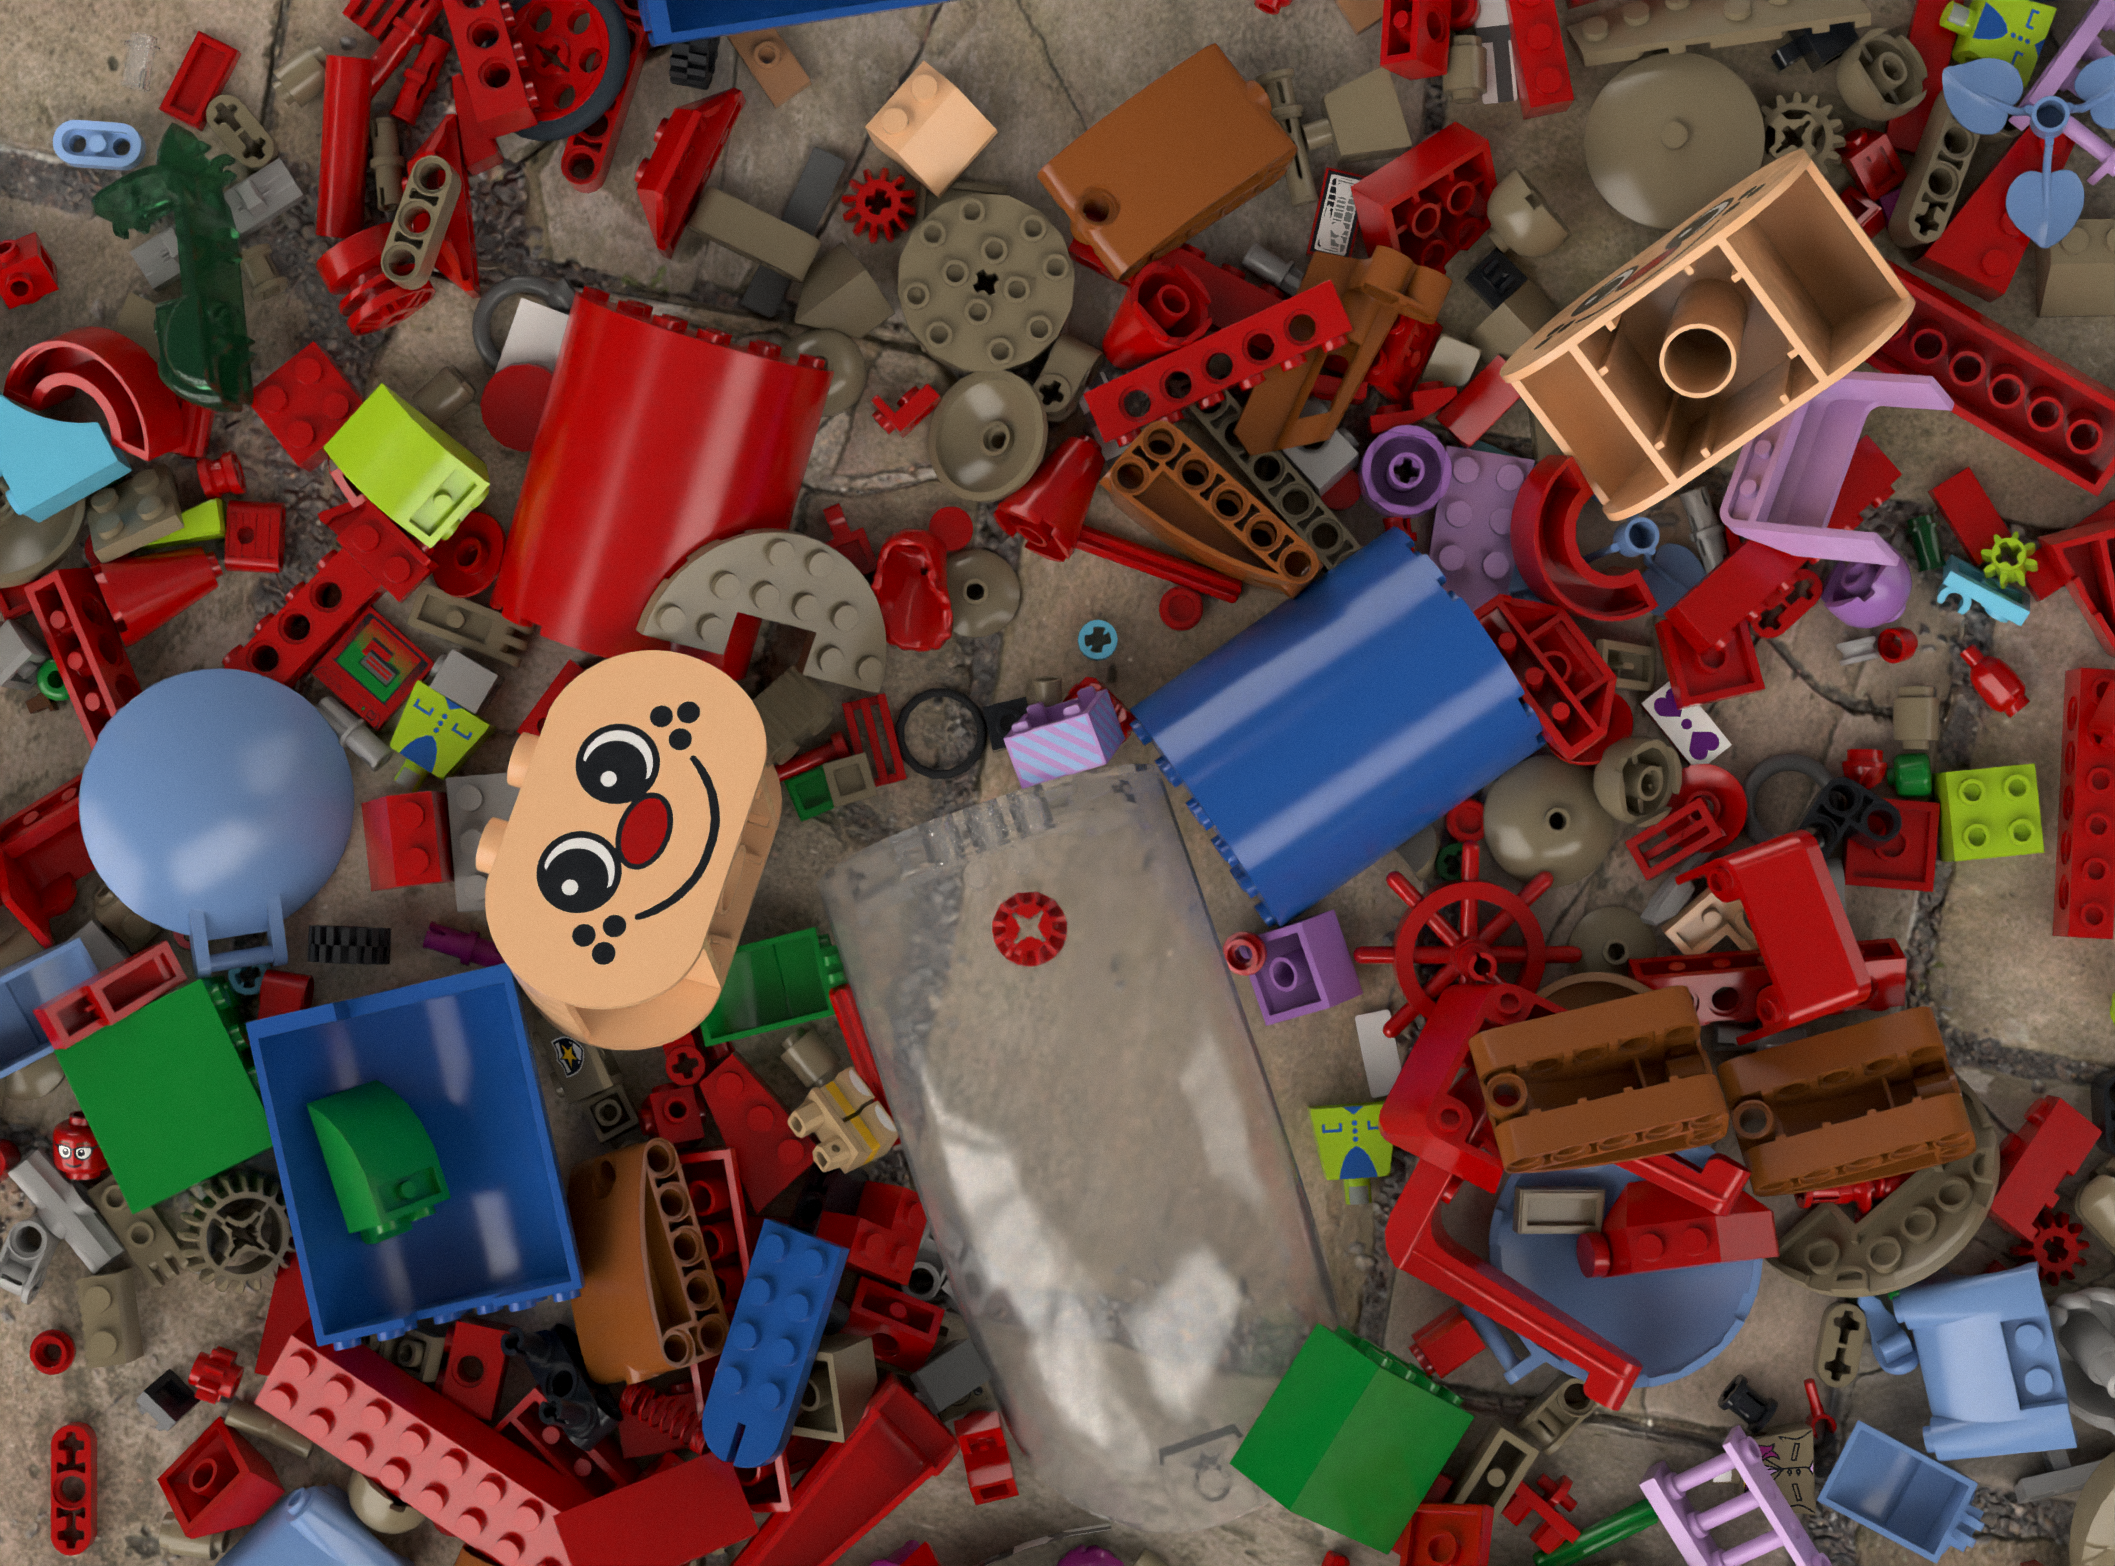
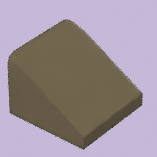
M1440 334L1421 379L1428 382L1443 381L1444 387L1456 386L1457 394H1459L1467 386L1482 350L1445 334Z

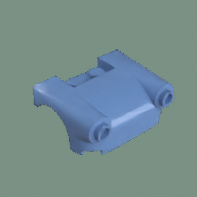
M2038 1261L2029 1262L2004 1271L1979 1275H1957L1949 1272L1948 1267H1943L1925 1279L1899 1289L1900 1295L1892 1297L1897 1322H1905L1908 1330L1912 1329L1928 1402L1933 1416L1930 1418V1425L1923 1426V1438L1927 1453H1935L1938 1461L2077 1448L2078 1435L2077 1431L2073 1428L2068 1391L2049 1308L2042 1293L2038 1275Z
M328 1483L327 1486H312L307 1489L303 1487L300 1489L296 1488L289 1493L231 1548L215 1566H414V1562L408 1557L393 1552L381 1543L365 1527L350 1507L347 1493L341 1488Z

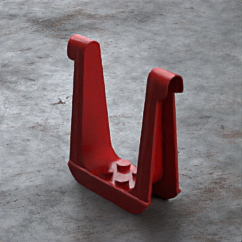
M1475 1072L1459 1088L1454 1098L1463 1102L1472 1114V1128L1465 1142L1482 1150L1488 1135L1481 1131L1489 1118L1486 1114V1103L1478 1075ZM1501 1095L1495 1102L1501 1106L1510 1107L1515 1105L1518 1099L1511 1095ZM1675 1152L1614 1163L1723 1217H1728L1752 1174L1744 1165L1722 1153L1712 1154L1703 1168ZM1420 1158L1390 1213L1385 1229L1386 1250L1394 1266L1586 1370L1589 1374L1583 1386L1585 1395L1609 1409L1619 1411L1644 1368L1643 1364L1474 1254L1448 1235L1442 1224L1441 1209L1443 1202L1449 1205L1452 1199L1456 1197L1465 1180Z
M891 1370L886 1372L877 1380L878 1382L859 1425L844 1443L830 1441L792 1487L795 1504L790 1511L772 1512L758 1529L759 1533L752 1536L729 1566L832 1565L932 1475L936 1477L942 1473L960 1449L955 1433L948 1429L935 1415L933 1416L930 1410Z

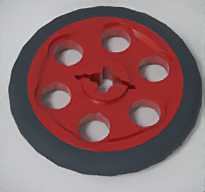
M514 0L511 5L518 27L512 28L511 32L514 42L521 40L525 47L530 66L522 68L526 82L533 80L537 86L541 106L534 108L539 125L513 133L522 138L536 141L561 140L578 134L598 121L610 108L623 86L629 68L631 44L628 26L619 5L614 0ZM550 11L552 13L550 26L545 31L537 32V20L543 13ZM589 13L590 24L588 28L580 34H575L574 24L580 15ZM489 38L485 48L494 45L498 38ZM542 48H545L554 55L557 54L560 62L567 66L570 71L567 72L560 66H555L551 61L552 58L545 54ZM600 51L602 54L600 66L595 71L587 73L585 68L588 57L594 52ZM499 78L492 87H502L510 78ZM574 88L575 99L569 107L561 109L559 105L560 96L566 89Z

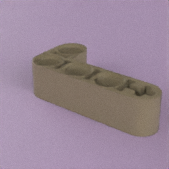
M1942 90L1936 97L1889 221L1888 230L1892 241L1899 247L1912 248L1937 240L1945 230L1978 140L1987 144L1999 143L2020 136L2027 127L2020 131L2008 121L2011 117L2008 114L2004 129L1996 134L1980 135L1970 132L1962 127L1953 117L1946 104ZM2019 100L2014 107H2018L2022 100ZM1945 135H1946V136L1950 139V141H1951V145H1952L1951 152L1948 151L1947 148L1945 147V144H1944V136H1945ZM1929 176L1936 182L1935 193L1929 187Z

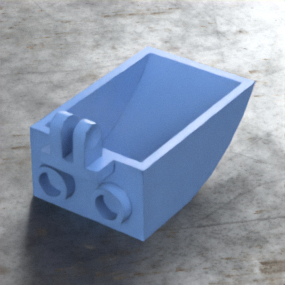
M80 937L45 949L0 970V1079L56 1050L53 1048L32 1010L99 973Z
M1859 1420L1817 1498L1818 1502L1936 1564L1941 1555L1950 1546L1964 1552L1966 1546L1973 1548L1977 1541L1972 1537L1975 1529L1981 1532L1985 1523L1980 1521L1984 1512L1971 1505L1974 1500L1975 1489L1978 1486L1977 1482L1918 1449Z

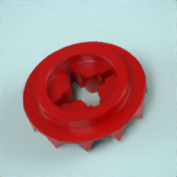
M1037 891L1017 892L1014 896L1000 904L992 921L993 940L1000 953L1009 961L1021 966H1039L1052 960L1064 946L1067 937L1066 917L1054 899ZM1042 912L1043 915L1037 927L1045 941L1042 942L1039 938L1035 939L1029 935L1024 940L1021 939L1018 944H1015L1019 939L1018 935L1021 933V927L1014 916L1018 915L1020 918L1030 921L1034 917H1038Z

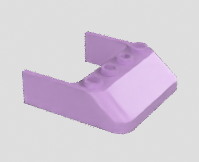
M1849 372L1833 385L1743 445L1721 504L1720 517L1722 522L1739 536L1794 556L1897 566L1900 559L1899 556L1877 533L1827 528L1866 417L1871 410L1879 406L1952 411L1955 402L1933 376Z

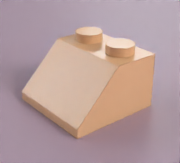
M925 61L917 67L865 126L874 145L939 199L998 133L997 129L952 82Z

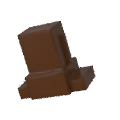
M42 692L25 701L30 714L39 713L47 708L50 711L60 710L56 701L47 698Z

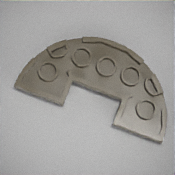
M775 528L745 530L744 534L722 541L716 539L700 547L686 557L687 562L669 580L663 579L650 597L636 627V631L642 635L724 655L737 612L808 630L795 669L802 675L877 694L880 693L884 679L887 653L885 625L878 601L869 583L861 572L834 548L811 536L795 531Z
M1964 1080L1959 1083L1964 1105L1975 1136L1976 1151L1956 1161L1918 1170L1857 1224L1833 1202L1819 1204L1778 1240L1780 1257L1765 1258L1766 1263L1790 1282L1807 1290L1836 1297H1868L1908 1287L1925 1279L1950 1262L1969 1243L1985 1220L1993 1203L2000 1174V1150L1995 1127L1986 1108L1974 1090Z

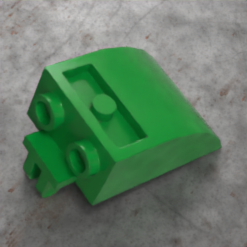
M819 926L737 946L719 1000L711 1013L700 1023L705 1047L835 1015L829 998V990L834 986L848 983L839 945L832 946L829 934L821 935Z
M374 1080L306 1104L349 1234L360 1231L361 1239L365 1244L379 1243L412 1230L410 1221L436 1213L434 1204L451 1198L434 1145L422 1122L410 1106L393 1089L378 1080Z

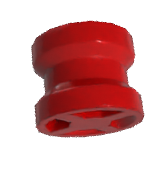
M233 450L223 452L221 458L215 460L207 457L197 460L199 480L208 500L214 498L221 499L223 494L230 492L236 495L246 493L247 485L238 456Z

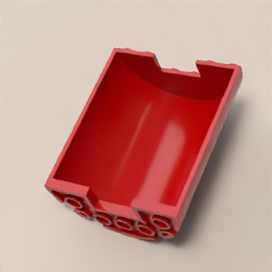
M584 286L583 292H575L507 537L502 564L496 577L489 604L492 609L501 610V607H503L501 616L518 626L533 627L534 623L542 626L539 635L594 655L609 659L636 651H672L711 664L734 681L746 678L763 618L737 612L724 655L642 635L636 631V627L644 608L664 578L669 580L687 562L686 557L700 547L716 539L722 541L744 534V531L749 529L775 528L789 530L835 371L824 368L826 360L800 353L797 360L781 355L782 346L759 339L756 342L749 341V345L741 346L731 343L732 334L710 327H706V329L698 328L697 332L687 329L689 321L664 313H662V316L653 315V306L627 299V301L618 300L617 304L609 301L611 293Z

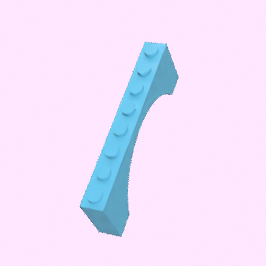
M0 391V477H4L10 490L5 492V495L11 507L18 515L24 514L40 523L133 471L122 449L111 445V431L100 423H74L45 418L20 408Z

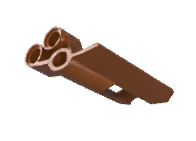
M1377 245L1372 258L1355 259L1315 251L1295 295L1331 279L1335 284L1355 332L1346 335L1349 340L1348 344L1334 351L1324 354L1322 347L1305 354L1308 362L1297 368L1283 373L1281 367L1278 366L1264 373L1267 381L1252 388L1233 429L1234 435L1247 454L1253 456L1331 439L1398 315L1401 314L1423 323L1434 324L1453 281L1436 270L1414 264L1412 259L1401 252L1381 245ZM1309 316L1298 317L1291 326L1292 336L1295 340L1301 342L1311 339L1316 330L1315 322ZM1274 342L1269 350L1266 359H1268L1274 351ZM1329 355L1344 357L1348 361V368L1328 412L1299 418L1326 357Z

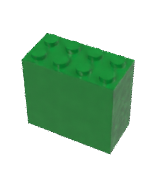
M224 976L201 978L136 1010L113 1025L102 1027L67 1049L54 1050L132 1215L155 1207L273 1149L246 1028L247 1022H245L238 1007L242 1004L240 994L234 990L231 982H226Z
M1317 1323L1229 1464L1289 1511L1388 1555L1475 1416L1460 1406L1464 1398L1448 1387L1435 1383L1432 1380L1433 1376L1430 1375L1428 1377L1425 1371L1411 1362L1410 1364L1389 1350L1384 1351L1364 1337L1361 1339L1340 1324H1338L1334 1331Z

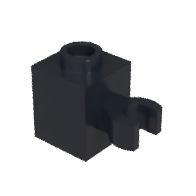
M1850 22L1829 25L1830 32L1812 34L1811 28L1790 30L1788 32L1793 41L1777 49L1776 53L1770 58L1779 72L1804 58L1812 73H1815L1839 59L1859 36Z
M1026 697L982 707L993 753L1007 750L1003 738L1012 729V725L1027 713L1028 703Z

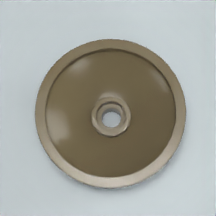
M1005 370L1000 372H974L960 379L946 392L939 402L929 429L928 449L930 461L940 482L953 494L969 501L981 503L1004 499L1022 488L1037 470L1045 452L1048 436L1045 407L1039 394L1026 380ZM1004 436H1006L1005 443H1004L1003 447L1001 448V447H1000L1001 440H1002V438H1003Z
M1538 755L1525 758L1496 779L1484 803V839L1491 856L1508 875L1522 883L1528 884L1538 873L1549 871L1554 878L1550 888L1570 885L1583 879L1601 863L1612 842L1615 818L1610 816L1597 801L1593 788L1594 772L1585 765L1565 762L1556 755ZM1555 812L1562 817V825L1558 829L1552 828L1549 823L1550 816Z

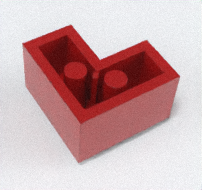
M866 1180L856 1216L823 1211L816 1236L850 1249L844 1269L869 1279L908 1286L933 1199L903 1186Z

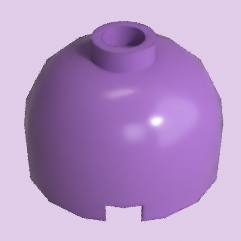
M1885 539L1883 540L1900 558L1897 566L1850 562L1845 568V563L1840 560L1823 583L1820 597L1826 603L1823 605L1848 626L1856 628L1877 627L1897 620L1905 611L1906 602L1912 588L1910 568L1902 555Z

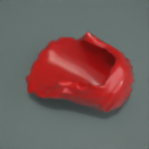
M905 528L886 538L879 551L875 572L870 585L882 612L886 641L903 651L926 652L932 649L939 650L946 643V640H949L952 636L953 612L947 589L948 557L946 543L928 530Z

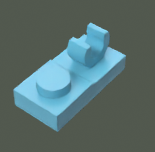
M1951 554L1946 561L1947 565L1943 566V580L1938 588L1937 602L1942 604L1949 594L1957 593L1962 596L1958 604V613L1961 615L1970 609L1973 599L1981 603L1986 613L1992 618L2003 623L2011 621L2022 626L2030 614V595L2010 584H2007L2004 590L2001 589L2000 579L1994 576L1986 579L1983 570Z

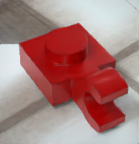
M839 503L823 509L834 539L825 542V544L845 556L863 576L874 572L877 560L864 528L862 527L851 532Z

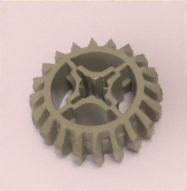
M237 1171L233 1184L228 1176L221 1174L217 1180L218 1189L215 1190L207 1182L202 1184V1191L207 1195L203 1200L196 1196L189 1197V1203L196 1209L193 1214L189 1212H182L180 1214V1219L190 1224V1228L178 1230L177 1237L184 1241H190L183 1245L179 1252L184 1258H191L187 1264V1269L190 1272L197 1273L201 1271L199 1281L208 1285L215 1280V1288L220 1292H225L231 1284L235 1293L242 1294L247 1281L254 1290H261V1276L263 1275L272 1282L277 1281V1273L273 1270L277 1264L285 1269L290 1267V1262L283 1256L286 1251L296 1252L294 1243L289 1242V1238L293 1237L291 1226H289L290 1221L284 1194L279 1193V1183L271 1180L265 1184V1177L259 1173H254L248 1182L247 1174L243 1171ZM253 1198L249 1205L244 1204L237 1212L225 1213L220 1210L223 1206L234 1200ZM267 1209L272 1219V1232L268 1243L261 1236V1226L266 1219L264 1213ZM211 1221L219 1230V1237L213 1246L216 1250L212 1256L209 1254L206 1240L207 1230ZM225 1222H229L235 1227L239 1226L246 1229V1234L253 1238L254 1242L251 1243L245 1238L241 1239L232 1234L233 1230L227 1227ZM247 1251L259 1254L248 1263L238 1266H226L230 1260L235 1262L242 1253Z

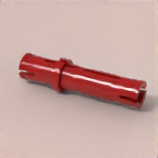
M415 0L401 19L396 17L393 20L392 24L395 27L369 58L374 59L371 100L415 44L420 46L424 42L423 34L444 9L442 0Z

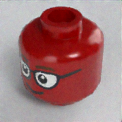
M82 1110L71 1112L69 1119L58 1123L53 1130V1163L59 1170L64 1172L67 1178L74 1180L97 1178L101 1175V1171L109 1167Z

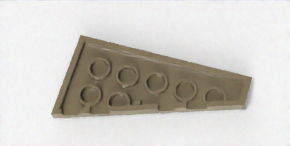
M1636 0L1568 26L1567 35L1571 46L1583 65L1587 67L1636 60L1643 55L1644 51L1668 48L1670 55L1686 52V45L1710 42L1712 49L1782 39L1786 31L1811 28L1812 34L1830 32L1829 25L1853 21L1855 28L1871 26V12L1862 0Z

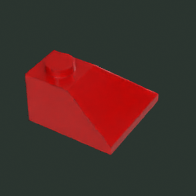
M219 1416L157 1479L185 1536L190 1539L254 1524L285 1492L271 1463L235 1428L226 1425V1419L222 1416Z

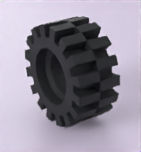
M720 37L672 44L671 67L669 70L670 82L676 85L708 90L709 84L712 82V73L714 74Z
M309 925L307 962L364 965L390 964L391 928Z

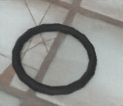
M931 688L915 695L902 708L895 725V733L902 759L916 773L932 779H951L967 772L980 759L986 744V723L979 707L967 695L950 688ZM933 697H948L961 702L972 713L977 725V742L972 754L962 764L949 770H933L921 765L910 755L905 743L904 727L909 714L919 703Z

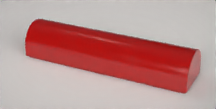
M326 55L316 235L348 238L363 231L374 59Z

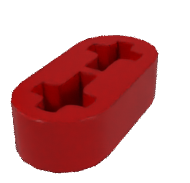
M1797 569L1796 571L1801 575L1797 582L1806 580L1810 585L1806 589L1809 598L1806 599L1802 596L1794 599L1789 604L1785 598L1795 589L1794 585L1782 594L1775 589L1765 598L1769 607L1764 612L1774 609L1777 605L1783 609L1773 620L1777 627L1775 629L1770 626L1763 629L1760 628L1758 623L1762 617L1759 615L1748 623L1750 633L1756 638L1766 640L1776 638L1790 628L1820 599L1823 588L1817 574L1808 569Z

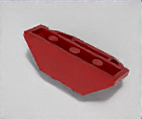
M735 87L674 108L670 119L664 117L657 127L654 142L658 144L651 159L645 157L637 169L634 181L639 184L636 190L656 246L662 256L671 259L745 105L746 99L743 92Z
M447 114L408 161V177L402 178V192L404 193L415 163L425 156L441 157L460 175L461 191L434 268L472 299L481 298L469 173L464 164L457 115ZM435 171L429 176L427 181L428 190H436L443 186L446 180L445 171ZM422 213L415 217L412 223L413 233L424 232L429 227L431 221L429 213Z
M1499 593L1473 611L1523 688L1525 694L1518 698L1519 702L1522 705L1524 703L1529 704L1535 711L1543 728L1540 734L1554 749L1570 762L1607 736L1617 677L1564 608L1531 600L1512 598V596Z
M1648 1180L1629 1182L1604 1219L1600 1232L1607 1240L1611 1256L1610 1269L1601 1278L1780 1257L1773 1211L1745 1190H1742L1728 1217H1723Z

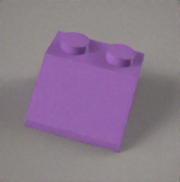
M1334 909L1286 924L1281 928L1277 927L1257 934L1266 946L1267 958L1263 967L1255 974L1249 975L1266 1026L1331 1008L1363 994ZM1241 945L1239 949L1242 957L1251 959V949Z

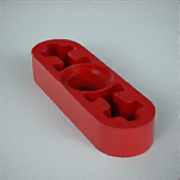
M72 1422L56 1431L51 1440V1541L58 1552L68 1556L80 1554L89 1548L97 1536V1436L93 1428L83 1422ZM74 1432L76 1440L84 1441V1447L76 1451L75 1465L84 1462L85 1468L74 1466L64 1470L63 1464L67 1465L73 1461L72 1447L65 1446L64 1440L71 1437ZM76 1476L84 1482L86 1491L81 1500L74 1501L65 1496L63 1483L67 1477ZM84 1507L85 1512L75 1516L76 1530L83 1531L84 1536L77 1540L76 1544H73L72 1537L65 1536L64 1530L72 1526L73 1512L63 1514V1509L73 1511Z

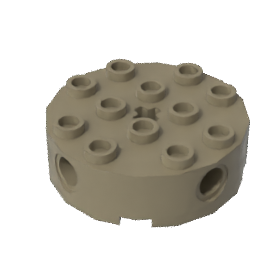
M973 193L941 204L914 228L899 259L897 296L910 334L932 359L965 374L1000 372L1003 370L1013 372L1033 364L1059 338L1073 307L1075 269L1064 237L1041 211L1009 195ZM985 276L988 280L993 278L997 280L994 284V294L988 296L984 290L976 292L975 289L979 286V277Z

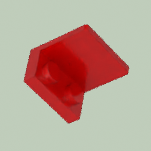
M1399 314L1366 373L1363 382H1368V385L1374 386L1389 401L1405 407L1409 400L1408 397L1413 392L1443 327L1437 321L1434 324H1427ZM1329 355L1326 357L1322 368L1344 376L1348 368V361L1339 355Z

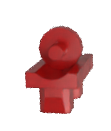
M1542 1473L1535 1483L1545 1491L1543 1497L1522 1479L1501 1514L1517 1527L1532 1509L1535 1510L1543 1519L1528 1536L1549 1555L1566 1539L1573 1544L1581 1533L1572 1522L1554 1508L1558 1503L1568 1512H1571L1576 1507L1578 1502L1568 1494L1573 1481L1567 1475H1562L1553 1481L1545 1473Z

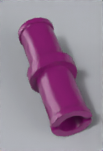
M431 921L429 925L430 930H427L424 938V949H431L459 958L460 964L466 966L474 963L490 967L506 963L496 948L494 941L481 938L480 932L471 930L470 933H466Z

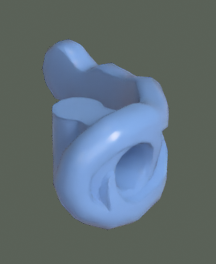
M1878 1295L1857 1297V1304L1862 1309L1866 1318V1326L1871 1337L1872 1351L1879 1366L1886 1373L1893 1375H1903L1915 1369L1919 1363L1916 1346L1906 1335L1905 1331L1900 1328L1896 1317L1885 1308L1881 1298Z

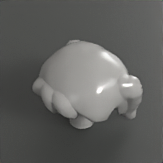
M2092 1287L2075 1293L2063 1294L2056 1298L2053 1305L2048 1308L2068 1391L2069 1411L2085 1423L2110 1431L2115 1436V1290L2106 1287Z

